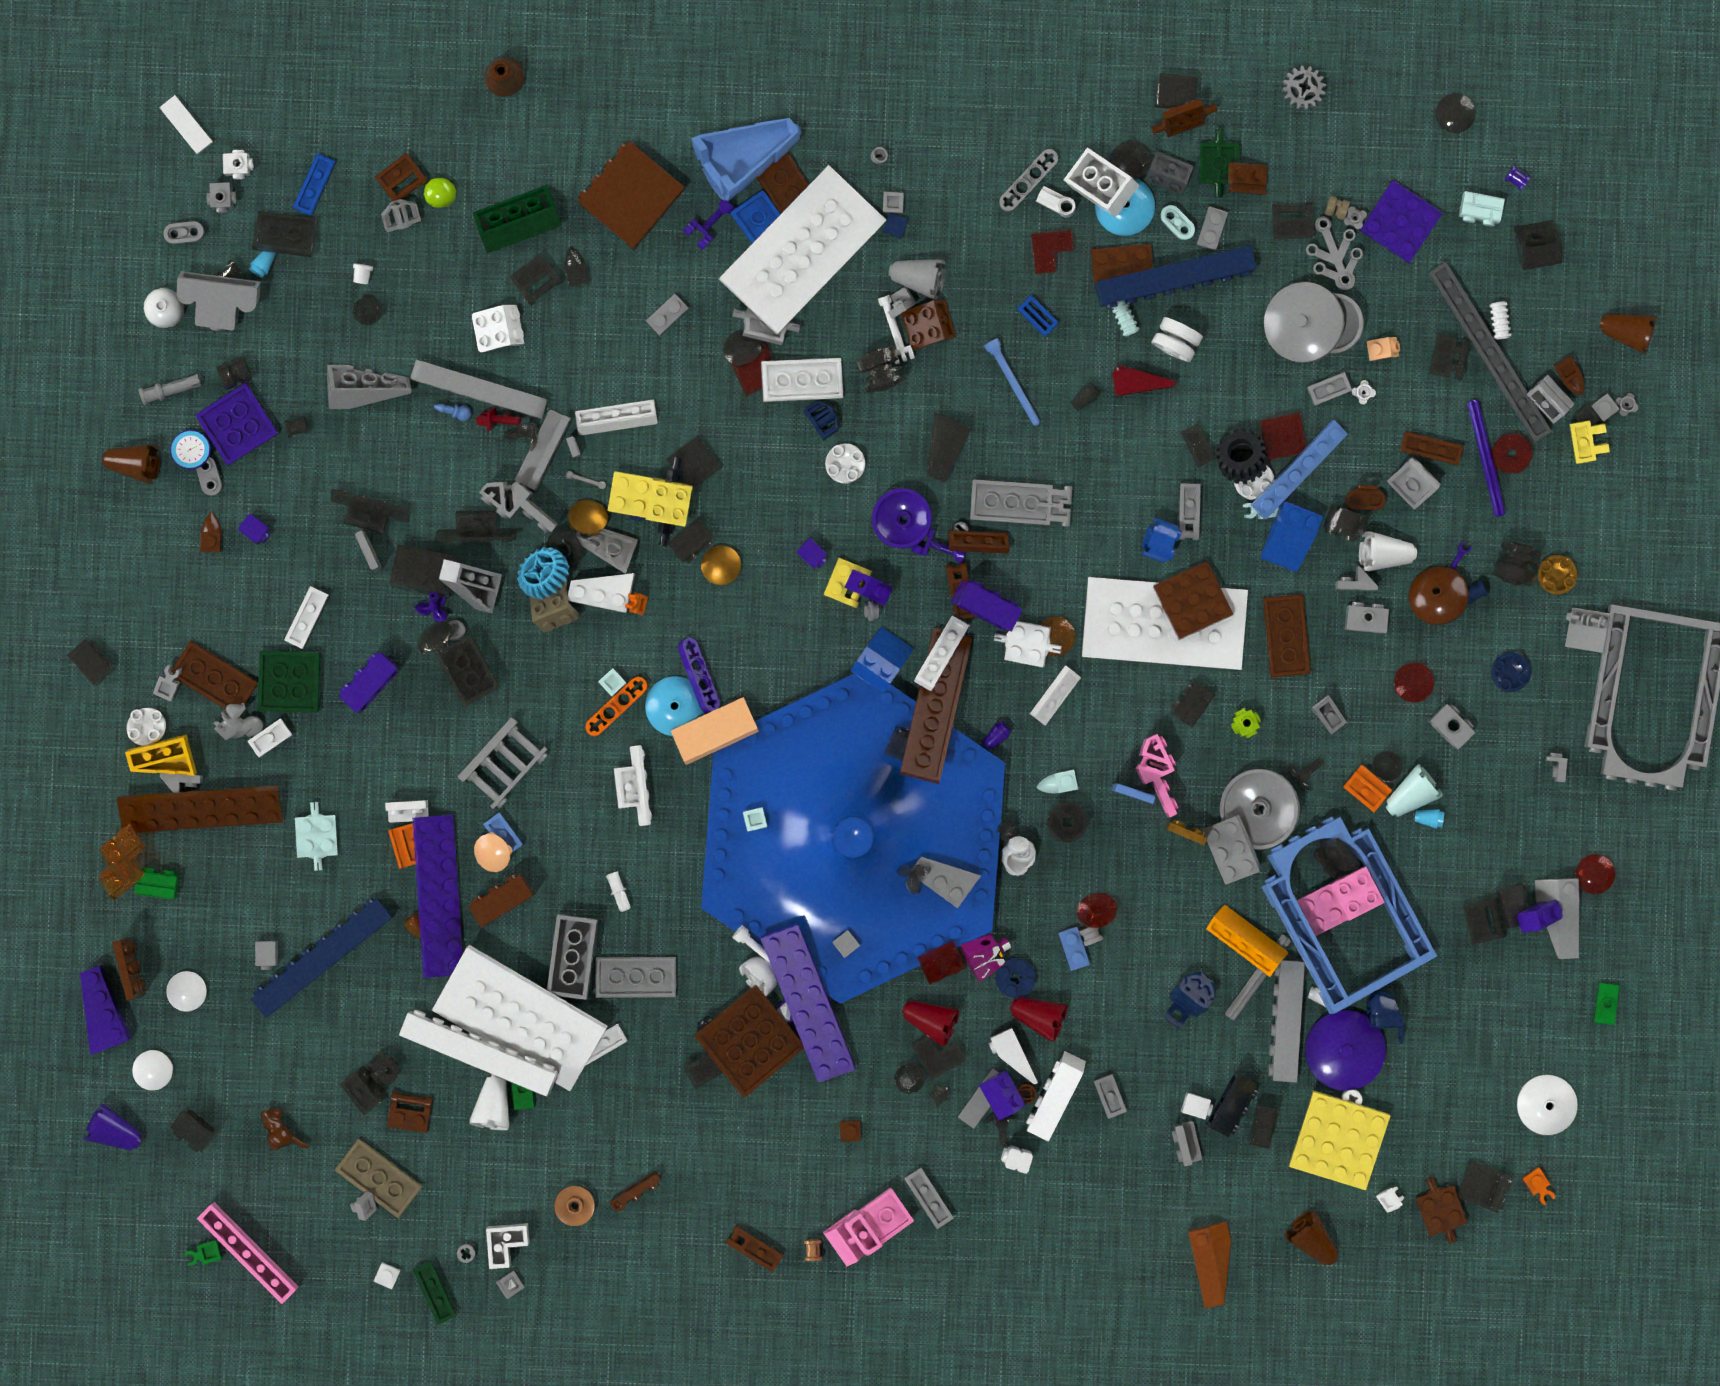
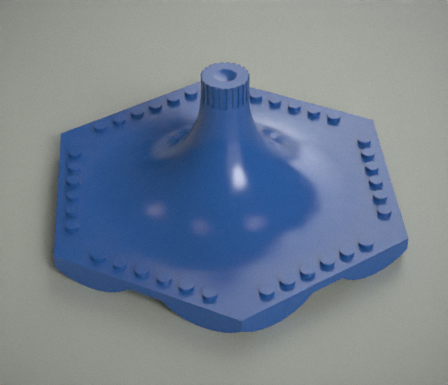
M852 674L754 721L759 732L713 753L701 908L735 932L743 925L749 930L750 937L763 948L764 946L760 939L762 935L799 923L827 995L840 1004L992 931L1005 762L952 727L939 784L901 775L900 769L916 701L891 684L883 694L856 674ZM763 807L767 827L748 832L743 812ZM921 856L981 875V877L960 906L956 908L908 872ZM848 930L860 946L844 958L832 941Z

